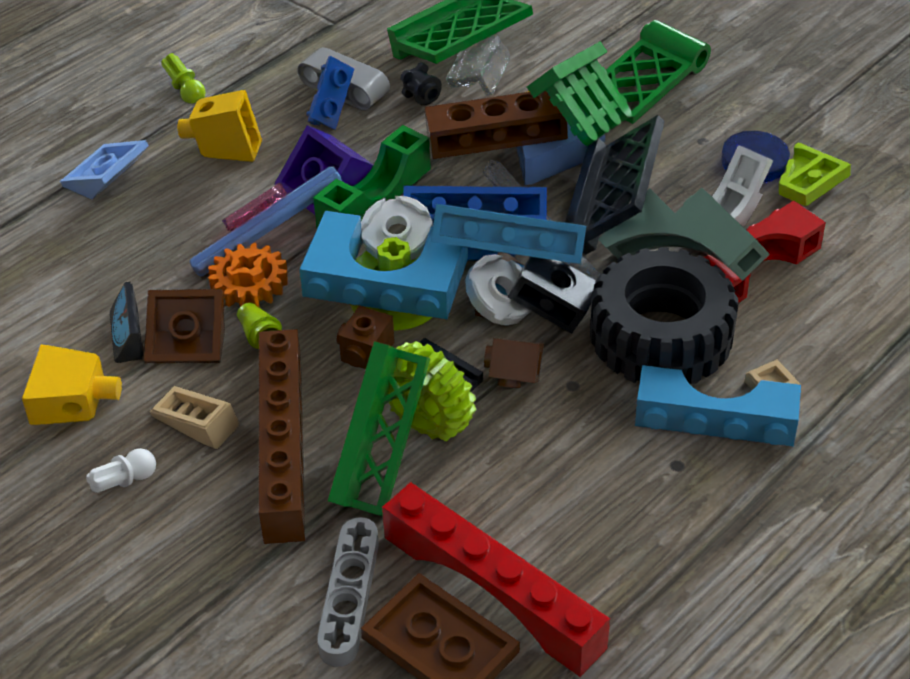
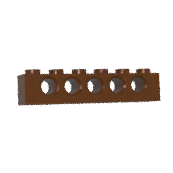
M298 329L259 332V517L264 544L305 541L302 363Z

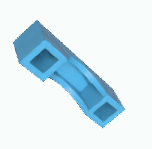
M642 365L635 426L794 447L799 421L801 385L761 380L752 391L743 396L715 398L694 389L687 382L682 370Z

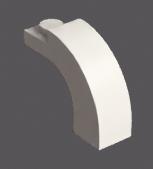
M738 145L728 169L712 197L744 227L763 195L759 191L773 160Z

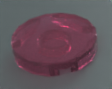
M279 182L223 219L222 223L228 231H233L286 196L285 193L287 192Z

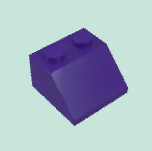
M307 125L274 185L288 195L328 167H334L340 174L342 182L354 186L367 176L373 164L332 135ZM313 202L312 204L307 206L306 209H308L315 215Z

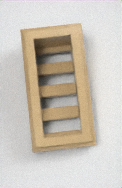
M176 386L150 411L155 419L215 449H218L239 425V421L230 403ZM181 403H184L176 412L174 411Z

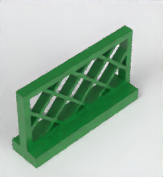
M444 0L387 28L393 57L401 60L409 55H414L437 64L533 15V9L531 5L515 0Z

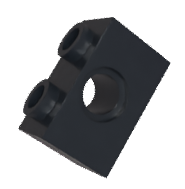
M530 256L514 283L508 298L572 334L591 305L592 292L594 291L596 280L563 261Z

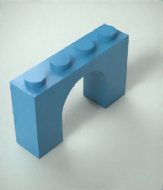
M325 211L299 269L302 297L448 319L468 260V247L431 242L433 230L431 226L423 251L412 264L393 271L371 270L355 261L362 245L361 217Z

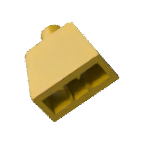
M246 90L201 98L196 102L189 119H179L177 124L179 137L181 139L195 138L201 155L208 158L254 162L262 143Z
M40 345L22 397L29 424L41 425L89 421L95 416L99 399H120L122 381L120 377L104 376L100 357L94 353Z

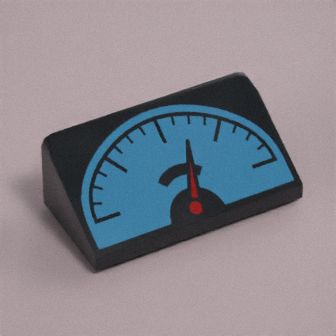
M129 281L125 282L109 313L115 363L140 360L143 356L138 306L133 284Z

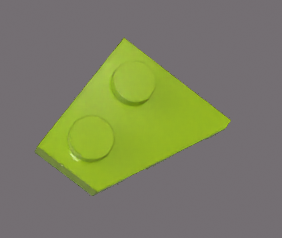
M798 142L794 146V156L788 160L786 172L782 174L779 181V195L792 201L794 200L806 207L851 176V164Z

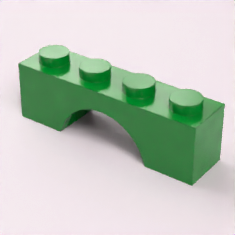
M404 125L399 127L381 142L377 159L370 172L361 182L350 186L335 179L313 197L316 229L325 211L358 215L362 221L366 211L377 201L385 198L388 201L395 199V196H400L404 191V186H412L431 170L430 138Z

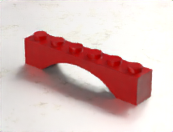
M412 482L382 507L385 539L415 560H425L444 565L481 586L516 616L533 635L545 653L579 677L608 649L610 618Z

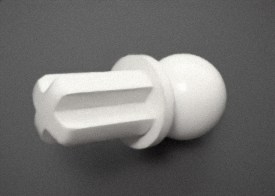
M141 448L134 449L126 457L122 455L112 458L111 463L92 469L87 474L86 480L90 484L91 490L97 493L117 485L127 487L132 484L133 479L143 480L150 477L156 469V460L150 451Z

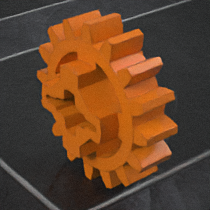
M252 243L250 248L245 249L242 244H238L235 251L226 248L224 249L225 257L215 256V265L208 268L210 289H222L225 303L228 307L232 306L235 302L239 303L240 307L249 302L260 307V301L262 300L271 304L273 303L272 295L282 296L283 286L288 285L286 260H282L279 251L271 253L269 245L262 249H257V243Z

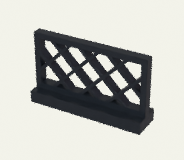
M656 115L608 145H605L598 138L587 147L565 223L586 226L582 252L584 255L596 250L601 234L642 212L665 123L659 115Z

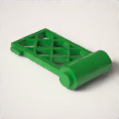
M659 20L647 23L640 32V40L606 69L608 77L617 90L620 87L636 86L637 92L620 93L626 98V102H639V105L631 111V117L625 121L634 124L690 72L695 74L702 71L709 60L711 46ZM642 52L653 57L650 60L635 61V58ZM673 67L678 70L661 74L660 68ZM655 69L656 74L638 76L637 70ZM633 71V77H615L619 72ZM649 84L659 85L657 89L641 91L640 86Z

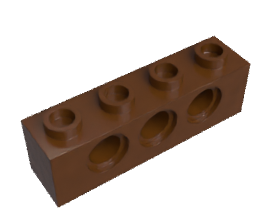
M530 92L424 107L432 159L568 139L567 121L557 106H553L549 100L551 97L547 92L542 93L536 98H533Z

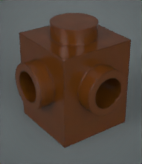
M359 305L349 321L343 323L337 333L336 341L340 345L341 361L354 367L366 369L374 341L390 346L394 344L393 316Z
M494 338L493 345L486 346L484 368H490L489 377L498 378L499 386L521 388V381L537 383L540 377L544 344Z

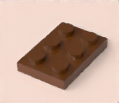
M420 573L361 628L363 640L417 679H494L520 652V642Z

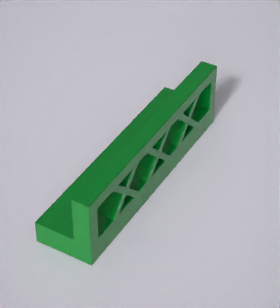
M374 341L328 502L383 516L382 507L390 500L430 358L398 350L390 345ZM398 359L417 364L413 380L402 387H399L394 377ZM391 385L394 391L388 394ZM409 391V395L406 400L404 393ZM398 397L404 408L402 419L388 426L382 415L384 406ZM380 424L382 431L377 433ZM398 430V433H397V436H396V440H395V438H394V436H393L392 433H393L394 431ZM387 437L393 449L391 457L388 461L377 466L371 455L373 444ZM369 464L371 470L365 473L367 465ZM387 469L385 478H383L381 472ZM375 476L381 487L377 505L357 500L362 483Z

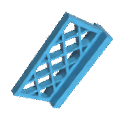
M436 204L431 242L581 264L586 226Z

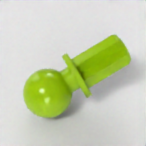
M170 53L162 59V67L172 79L171 84L173 88L180 89V96L184 102L196 103L199 99L205 98L206 90L204 85L194 79L195 73L193 70L187 69L178 56Z

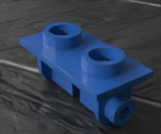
M328 56L326 64L321 65L322 72L317 85V94L314 95L310 111L306 113L309 117L308 123L316 126L323 124L336 130L355 68L332 56Z

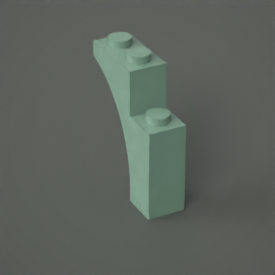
M702 187L694 195L690 196L676 213L649 188L642 212L606 231L598 239L618 259L628 253L635 255L638 250L646 248L652 250L659 247H681L697 250L724 263L742 281L770 255Z

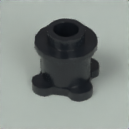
M421 62L411 70L406 69L402 72L400 80L403 82V89L401 92L406 98L414 95L415 101L425 106L438 99L442 84L439 78L427 74L429 67Z

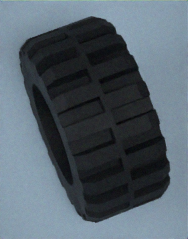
M659 247L658 251H649V248L638 250L635 255L628 253L617 259V263L612 262L603 270V274L597 278L594 284L591 301L590 339L595 347L596 354L603 362L607 361V367L617 375L620 372L623 373L624 378L633 383H636L637 380L640 381L642 365L682 370L684 377L690 385L699 382L702 375L707 378L718 370V366L720 367L725 363L733 346L738 312V297L735 295V288L732 282L725 278V273L717 265L710 266L708 259L700 255L696 258L691 256L690 251L682 249L679 252L669 251L668 247ZM668 312L679 315L686 320L659 322L645 318L641 314Z

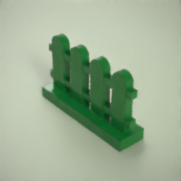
M601 41L552 67L526 86L533 98L547 92L551 97L549 100L553 106H557L570 125L572 134L574 136L577 135L579 140L586 146L595 142L598 138L608 133L609 129L612 130L632 115L626 103V98L623 94L619 93L608 77V72L604 66L602 67L597 59L607 53Z

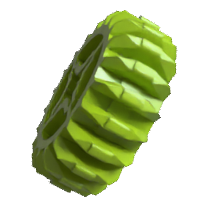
M414 341L411 344L405 342L401 346H397L396 349L430 358L411 428L421 434H427L431 439L439 437L447 442L451 437H455L469 425L468 422L473 418L472 415L477 410L474 405L476 397L470 392L472 388L471 383L464 380V372L456 369L454 361H448L442 351L436 353L431 345L426 344L422 346L421 343ZM398 359L394 377L399 387L413 380L417 367L416 363ZM391 385L388 394L394 391ZM409 391L404 393L406 400L408 398ZM397 397L388 403L391 406L389 410L395 412L399 416L400 421L404 408Z

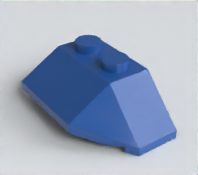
M404 186L403 196L416 199L427 207L433 223L436 204L547 220V187ZM468 247L467 261H478L483 256L497 255L498 252Z

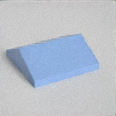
M146 140L103 144L65 176L60 183L64 188L93 199L133 165L149 145Z

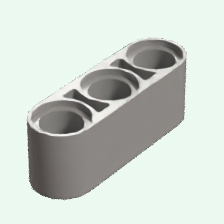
M325 47L317 49L297 67L300 80L306 86L317 91V85L322 72L321 65L326 64L328 56H332L355 68L344 103L361 110H368L390 90L389 80L380 70Z

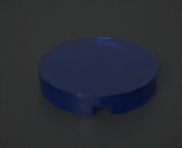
M742 131L732 135L724 142L721 161L726 171L738 145L773 160L764 182L780 178L785 173L787 162L790 159V151L787 144L779 137L762 131Z

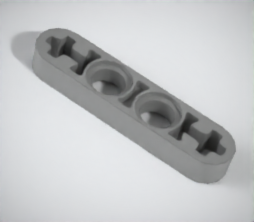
M363 517L348 520L340 530L318 631L319 655L322 661L334 667L350 664L357 656L361 640V628L364 625L379 548L378 529L374 522ZM358 535L365 536L361 541V552L354 549V541L357 540ZM350 566H357L364 570V573L356 579H348L341 575L342 571ZM342 601H351L357 605V608L349 614H339L334 611V607ZM337 629L343 630L344 642L341 643L339 649H334L331 645L336 643Z

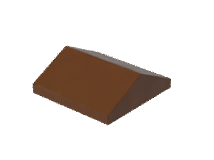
M148 290L144 362L221 363L225 335L223 290Z

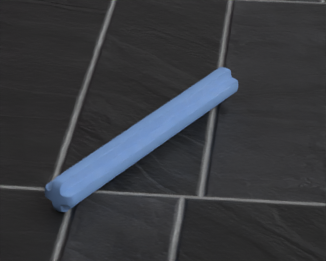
M328 167L191 258L190 265L200 277L209 273V266L215 265V256L225 257L224 249L228 248L235 251L238 244H242L246 248L314 202L313 197L335 179L342 181L340 174L334 167Z

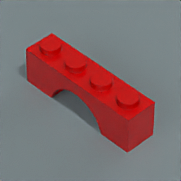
M793 200L781 209L774 210L770 216L756 225L749 226L746 230L770 254L763 261L782 260L797 265L821 249L826 222ZM710 255L704 257L709 260L710 266L717 265L725 273V278L732 282L735 288V295L738 297V303L747 298L750 274L742 281L729 267Z

